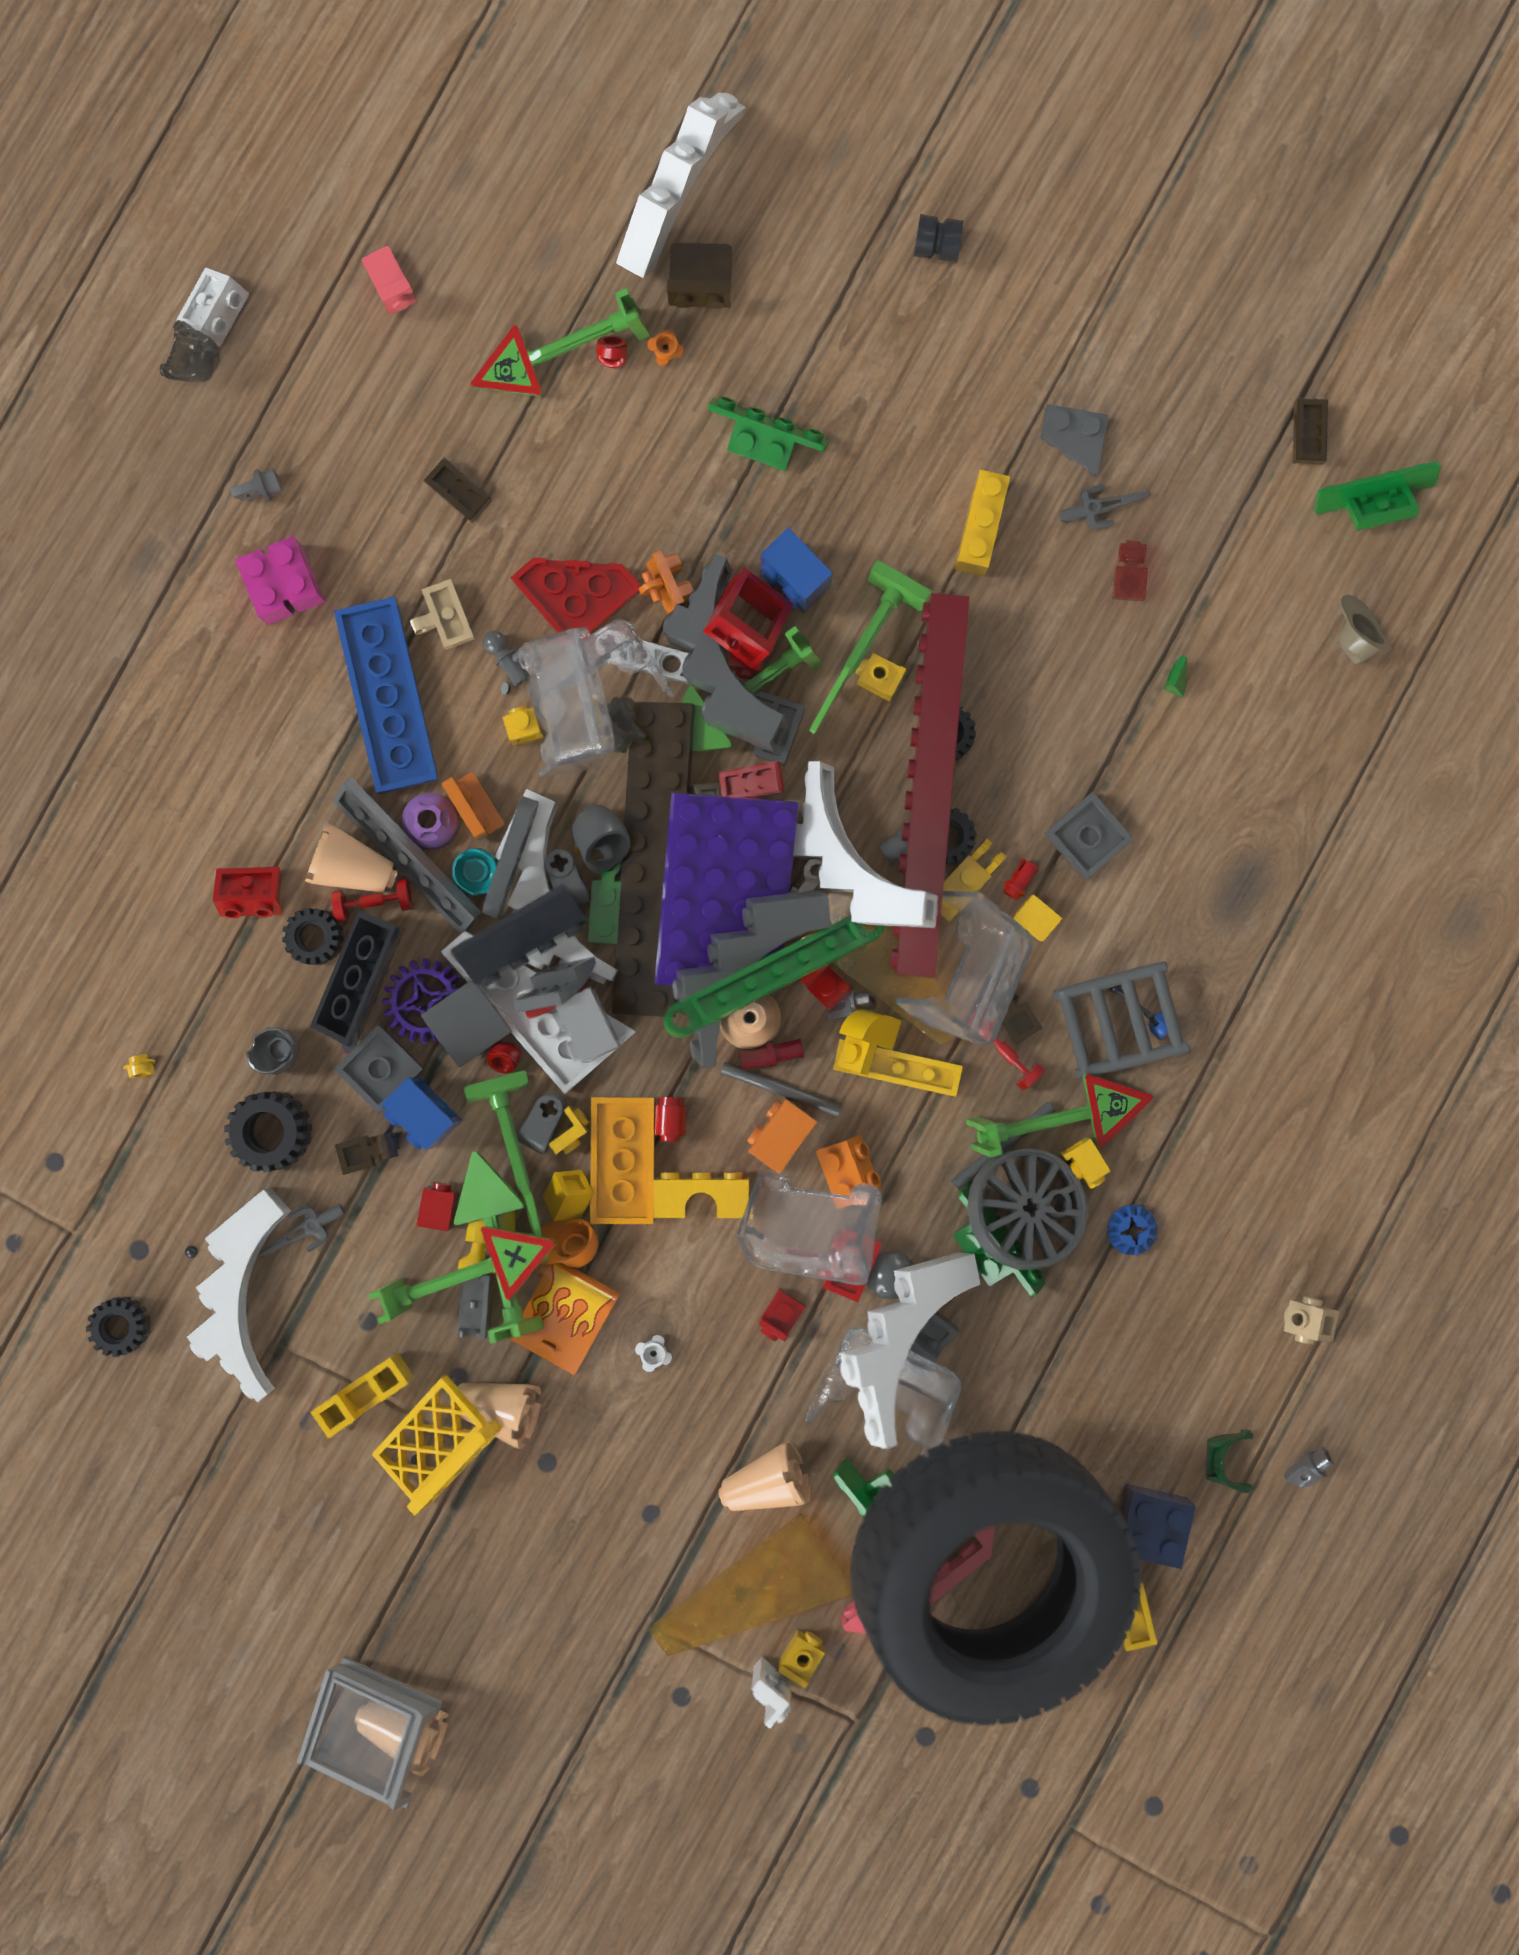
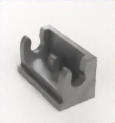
M487 1273L461 1283L458 1337L475 1336L476 1339L485 1340L489 1336L494 1273Z

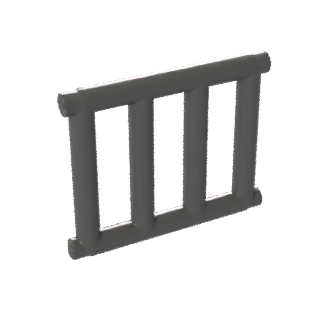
M1166 961L1110 974L1053 991L1056 1000L1061 1002L1078 1068L1075 1069L1078 1080L1083 1079L1084 1074L1097 1076L1180 1055L1191 1050L1187 1040L1183 1041L1165 972H1168ZM1153 977L1171 1044L1156 1048L1151 1046L1134 981ZM1122 985L1140 1052L1121 1056L1103 989ZM1091 993L1109 1058V1060L1090 1064L1073 1002V997Z

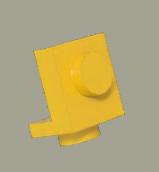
M571 1105L565 1108L564 1112L574 1126L549 1143L555 1154L563 1150L567 1155L582 1144L579 1138L590 1131L586 1126L590 1122L584 1112L579 1107L574 1110Z

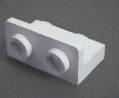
M205 267L176 322L183 328L206 337L214 345L221 346L249 293L230 276Z
M761 1657L753 1667L751 1690H753L755 1698L766 1706L764 1724L771 1728L776 1721L781 1723L790 1712L791 1680L780 1674L773 1665Z

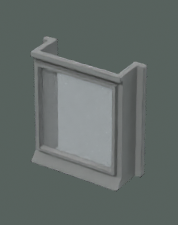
M344 1657L341 1664L326 1670L297 1763L312 1767L389 1805L392 1812L401 1806L408 1808L413 1794L405 1791L404 1787L425 1721L439 1714L443 1701L348 1657Z

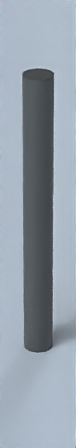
M724 1062L720 1072L726 1076L837 1117L842 1107L841 1104L752 1071L742 1070L741 1067Z
M1047 1101L1026 1119L1051 1114L1056 1110ZM1028 1133L1009 1137L1007 1141L1000 1142L1002 1153L1009 1150ZM981 1155L954 1177L951 1182L960 1190L994 1157Z

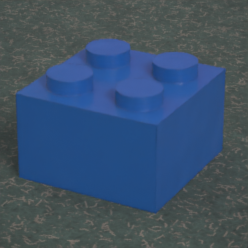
M789 528L761 553V570L763 572L760 575L772 588L777 585L784 593L783 597L794 604L793 610L799 608L805 613L831 587L833 573Z
M419 1076L408 1077L381 1104L386 1110L383 1113L386 1119L396 1127L401 1125L409 1133L406 1136L408 1141L419 1150L422 1147L425 1150L437 1147L463 1121Z

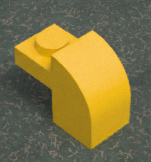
M858 1009L852 1012L845 1019L839 1030V1033L846 1035L837 1066L868 1076L877 1046L893 1050L902 1020L867 1009Z

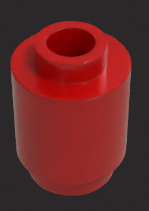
M659 1097V1103L655 1104L654 1135H661L660 1141L679 1142V1136H686L687 1105H684V1097Z

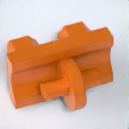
M661 550L653 553V558L646 562L645 566L648 571L642 574L645 584L638 590L641 596L651 595L654 603L661 601L668 615L673 613L677 604L681 606L686 603L694 590L688 580L676 584L673 575L680 573L682 570V563L678 554L663 555Z

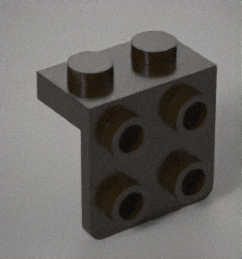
M673 243L670 247L669 280H667L669 306L679 308H731L732 247L729 244Z

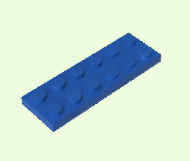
M396 597L335 610L336 623L376 793L383 794L438 781V772Z

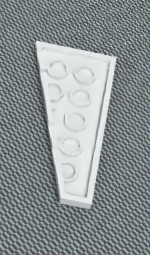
M464 931L441 952L467 982H470V977L450 950L473 936ZM522 966L514 971L509 967L500 973L502 978L487 987H485L484 983L479 985L489 1001L497 1008L512 1030L511 1033L564 1094L570 1091L615 1051L613 1050L588 1063H582L581 1059L575 1060L568 1048L567 1042L572 1040L567 1030L561 1031L554 1019L553 1013L557 1012L556 1008L534 1019L527 1018L525 1011L518 1013L514 1000L534 990L530 977L537 974L526 966ZM607 1015L621 1045L636 1033L635 1030Z

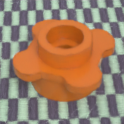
M666 329L664 332L657 334L655 338H650L647 344L648 349L656 355V362L660 366H666L671 359L675 357L680 358L684 354V347L678 344L675 332L671 329ZM667 345L669 347L668 350H664L663 346Z

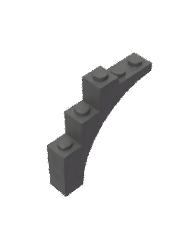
M715 554L712 562L707 563L704 567L702 581L698 589L691 593L688 600V608L677 604L673 613H669L665 618L663 633L670 644L692 652V654L686 656L683 662L682 674L688 684L712 694L706 697L702 706V716L707 725L772 753H776L789 726L784 715L762 704L744 689L731 672L726 662L722 645L703 632L732 573L727 558Z
M820 890L747 898V908H743L742 916L744 925L748 927V930L711 934L712 944H708V958L710 963H713V966L676 970L677 980H673L675 999H679L680 1002L758 962L764 955L789 939L808 931L830 927L829 895ZM722 1019L695 1032L694 1040L690 1041L692 1059H696L703 1069L716 1067V1042Z

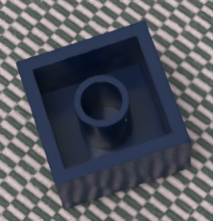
M1126 1483L1120 1512L1133 1535L1138 1549L1139 1560L1182 1569L1196 1508L1187 1497Z

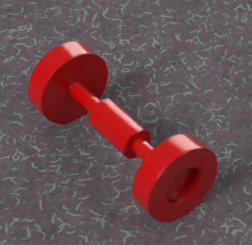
M408 879L397 880V893L383 895V893L360 896V900L347 902L343 890L332 891L331 893L332 909L337 922L348 921V908L362 906V908L381 906L385 905V901L397 899L402 911L413 910V896Z
M991 1015L970 1037L978 1043L987 1035L997 1046L996 1050L1010 1065L1014 1064L1024 1074L1016 1082V1085L1024 1091L1044 1073L1045 1069L1037 1063L1028 1070L1018 1060L1020 1056L1005 1041L1001 1042L993 1034L992 1030L998 1025L999 1021L994 1015Z

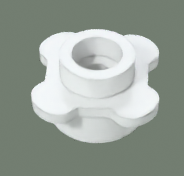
M660 1335L653 1336L651 1341L646 1343L639 1342L636 1345L635 1352L640 1355L643 1362L642 1367L647 1372H652L656 1367L662 1364L668 1365L671 1362L672 1355L666 1351L664 1346L665 1339ZM651 1351H656V1356H651Z

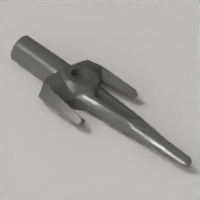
M1099 484L1082 489L1080 496L1082 505L1060 510L1059 518L1061 523L1085 517L1087 525L1093 530L1115 524L1114 520L1098 521L1101 513L1148 497L1150 492L1143 491L1117 497L1094 499L1091 494L1105 488L1104 484ZM1117 500L1120 501L1119 503H1116V504H1113V505H1110V506H1107V507H1104V508H1103L1102 505H1101V504L1107 503V502H1112V501H1117Z
M339 1203L318 1215L314 1207L306 1204L289 1213L288 1217L290 1219L305 1214V1221L261 1250L260 1255L265 1256L309 1235H314L318 1239L306 1247V1250L311 1252L328 1241L329 1233L325 1225L346 1214L343 1206ZM304 1228V1233L288 1240V1237Z

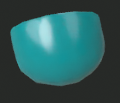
M471 848L461 852L452 865V877L458 888L470 895L488 893L498 865L497 859L494 858L495 856L482 848Z

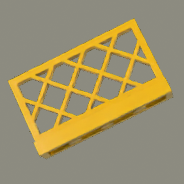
M445 1375L379 1445L372 1455L409 1497L411 1502L406 1507L415 1516L431 1505L503 1428L495 1419L488 1423L453 1381ZM442 1388L450 1395L451 1406L441 1405L440 1391ZM422 1410L433 1411L434 1425L423 1424ZM441 1412L452 1413L453 1427L442 1426ZM461 1415H467L476 1426L472 1430L461 1429ZM405 1429L415 1430L416 1444L406 1443ZM424 1431L434 1432L435 1446L424 1444ZM443 1434L454 1435V1449L444 1448ZM387 1448L398 1449L399 1462H393L385 1453ZM406 1450L417 1451L418 1465L407 1464ZM425 1453L436 1454V1468L426 1466ZM408 1471L418 1473L419 1486L417 1489L408 1480Z

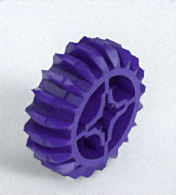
M423 958L421 968L416 960L410 961V972L405 966H400L399 972L403 977L400 978L392 974L390 979L396 983L395 987L385 986L384 988L386 992L392 993V998L382 999V1003L392 1004V1009L384 1011V1015L396 1016L389 1025L397 1027L402 1024L398 1034L405 1036L410 1030L409 1040L412 1042L418 1039L419 1034H421L422 1043H429L430 1034H432L435 1042L439 1041L429 1027L424 1028L415 1025L407 1018L405 1013L418 1010L423 1014L462 987L455 986L462 977L457 974L449 978L453 968L447 966L441 972L442 962L439 960L433 963L432 969L427 958ZM423 975L437 977L445 984L447 989L433 992L429 988L428 983L424 981ZM414 979V995L411 999L402 1003L403 992L406 986ZM424 992H426V996L438 997L428 1003L427 1010H425L426 1006L413 1005L423 999Z

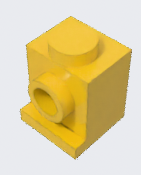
M872 653L870 659L863 658L855 674L860 676L857 685L890 702L906 672V668L899 667L883 657ZM880 668L885 672V677L881 679L876 678L873 673L874 670Z
M519 706L509 710V715L502 717L509 740L514 747L544 738L535 707L527 709V706Z
M1085 1137L1059 1153L1062 1159L1071 1160L1072 1163L1068 1166L1072 1169L1076 1178L1082 1179L1089 1189L1103 1183L1106 1180L1104 1175L1111 1172L1090 1138Z
M797 1629L778 1660V1672L806 1689L811 1676L825 1655V1648L822 1645L823 1641L812 1632L806 1631L804 1634ZM800 1655H807L809 1660L803 1663L797 1658Z

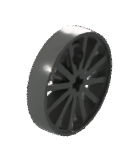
M1015 1149L995 1156L979 1170L969 1191L968 1217L971 1229L978 1243L994 1260L1017 1270H1037L1061 1261L1078 1245L1087 1222V1202L1079 1179L1076 1178L1072 1169L1063 1160L1039 1149ZM1022 1157L1025 1161L1024 1183L1012 1160L1013 1158ZM1036 1160L1047 1165V1170L1035 1187ZM1000 1165L1003 1167L1012 1189L993 1175V1172ZM1057 1173L1065 1186L1061 1189L1045 1192ZM986 1184L1000 1193L1006 1201L983 1199ZM1053 1197L1059 1203L1058 1211L1050 1206ZM1023 1207H1027L1028 1212H1024ZM982 1208L999 1209L1007 1214L986 1225ZM1061 1217L1072 1218L1070 1232L1056 1223L1054 1219ZM1011 1222L1010 1230L999 1246L990 1232ZM1045 1228L1062 1240L1063 1245L1057 1252H1055ZM1019 1233L1022 1236L1021 1258L1008 1253ZM1033 1235H1035L1044 1254L1043 1260L1033 1261Z

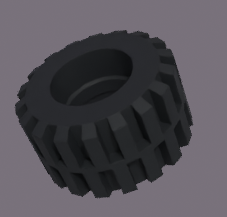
M276 1091L252 1094L245 1097L244 1101H239L234 1106L236 1110L229 1112L227 1116L230 1124L224 1127V1132H229V1138L225 1139L226 1146L231 1145L233 1148L229 1152L233 1158L238 1157L240 1165L243 1167L250 1166V1170L256 1172L261 1170L263 1172H271L286 1168L297 1162V1158L303 1156L307 1151L305 1146L310 1144L312 1138L308 1137V1132L312 1131V1124L307 1123V1118L310 1116L308 1111L303 1112L301 1109L303 1104L300 1101H294L292 1099L293 1096ZM263 1113H272L277 1116L284 1128L283 1140L274 1150H267L260 1146L254 1136L255 1122Z

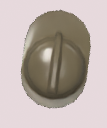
M1344 595L1340 599V606L1346 621L1338 634V639L1344 652L1355 664H1362L1379 651L1389 652L1392 649L1391 644L1382 633L1371 611L1356 597Z

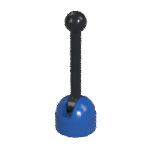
M1121 985L1108 988L1110 992L1118 993L1125 999ZM1140 1004L1143 1015L1149 1019L1148 1027L1150 1032L1161 1041L1168 1033L1163 1013L1153 1015Z

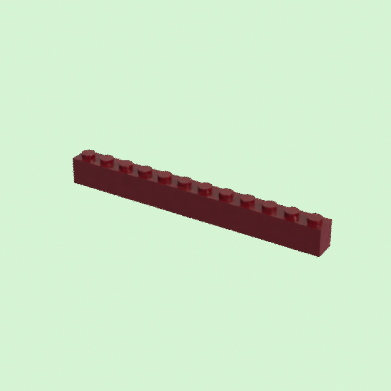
M931 593L929 602H923L921 621H926L927 625L926 634L920 633L918 652L924 653L923 665H917L916 684H921L920 697L915 696L913 703V715L918 716L917 728L911 729L910 747H915L914 759H909L907 778H912V790L906 791L904 810H910L909 823L903 822L901 841H906L907 847L906 854H900L898 872L904 873L903 886L900 887L937 895L938 901L935 928L893 926V936H898L897 949H891L890 968H895V975L935 978L970 596Z

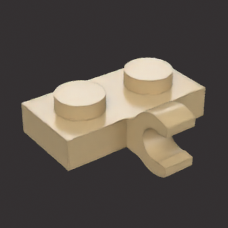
M451 579L422 589L430 613L410 620L416 636L426 634L432 629L437 628L445 650L474 640Z

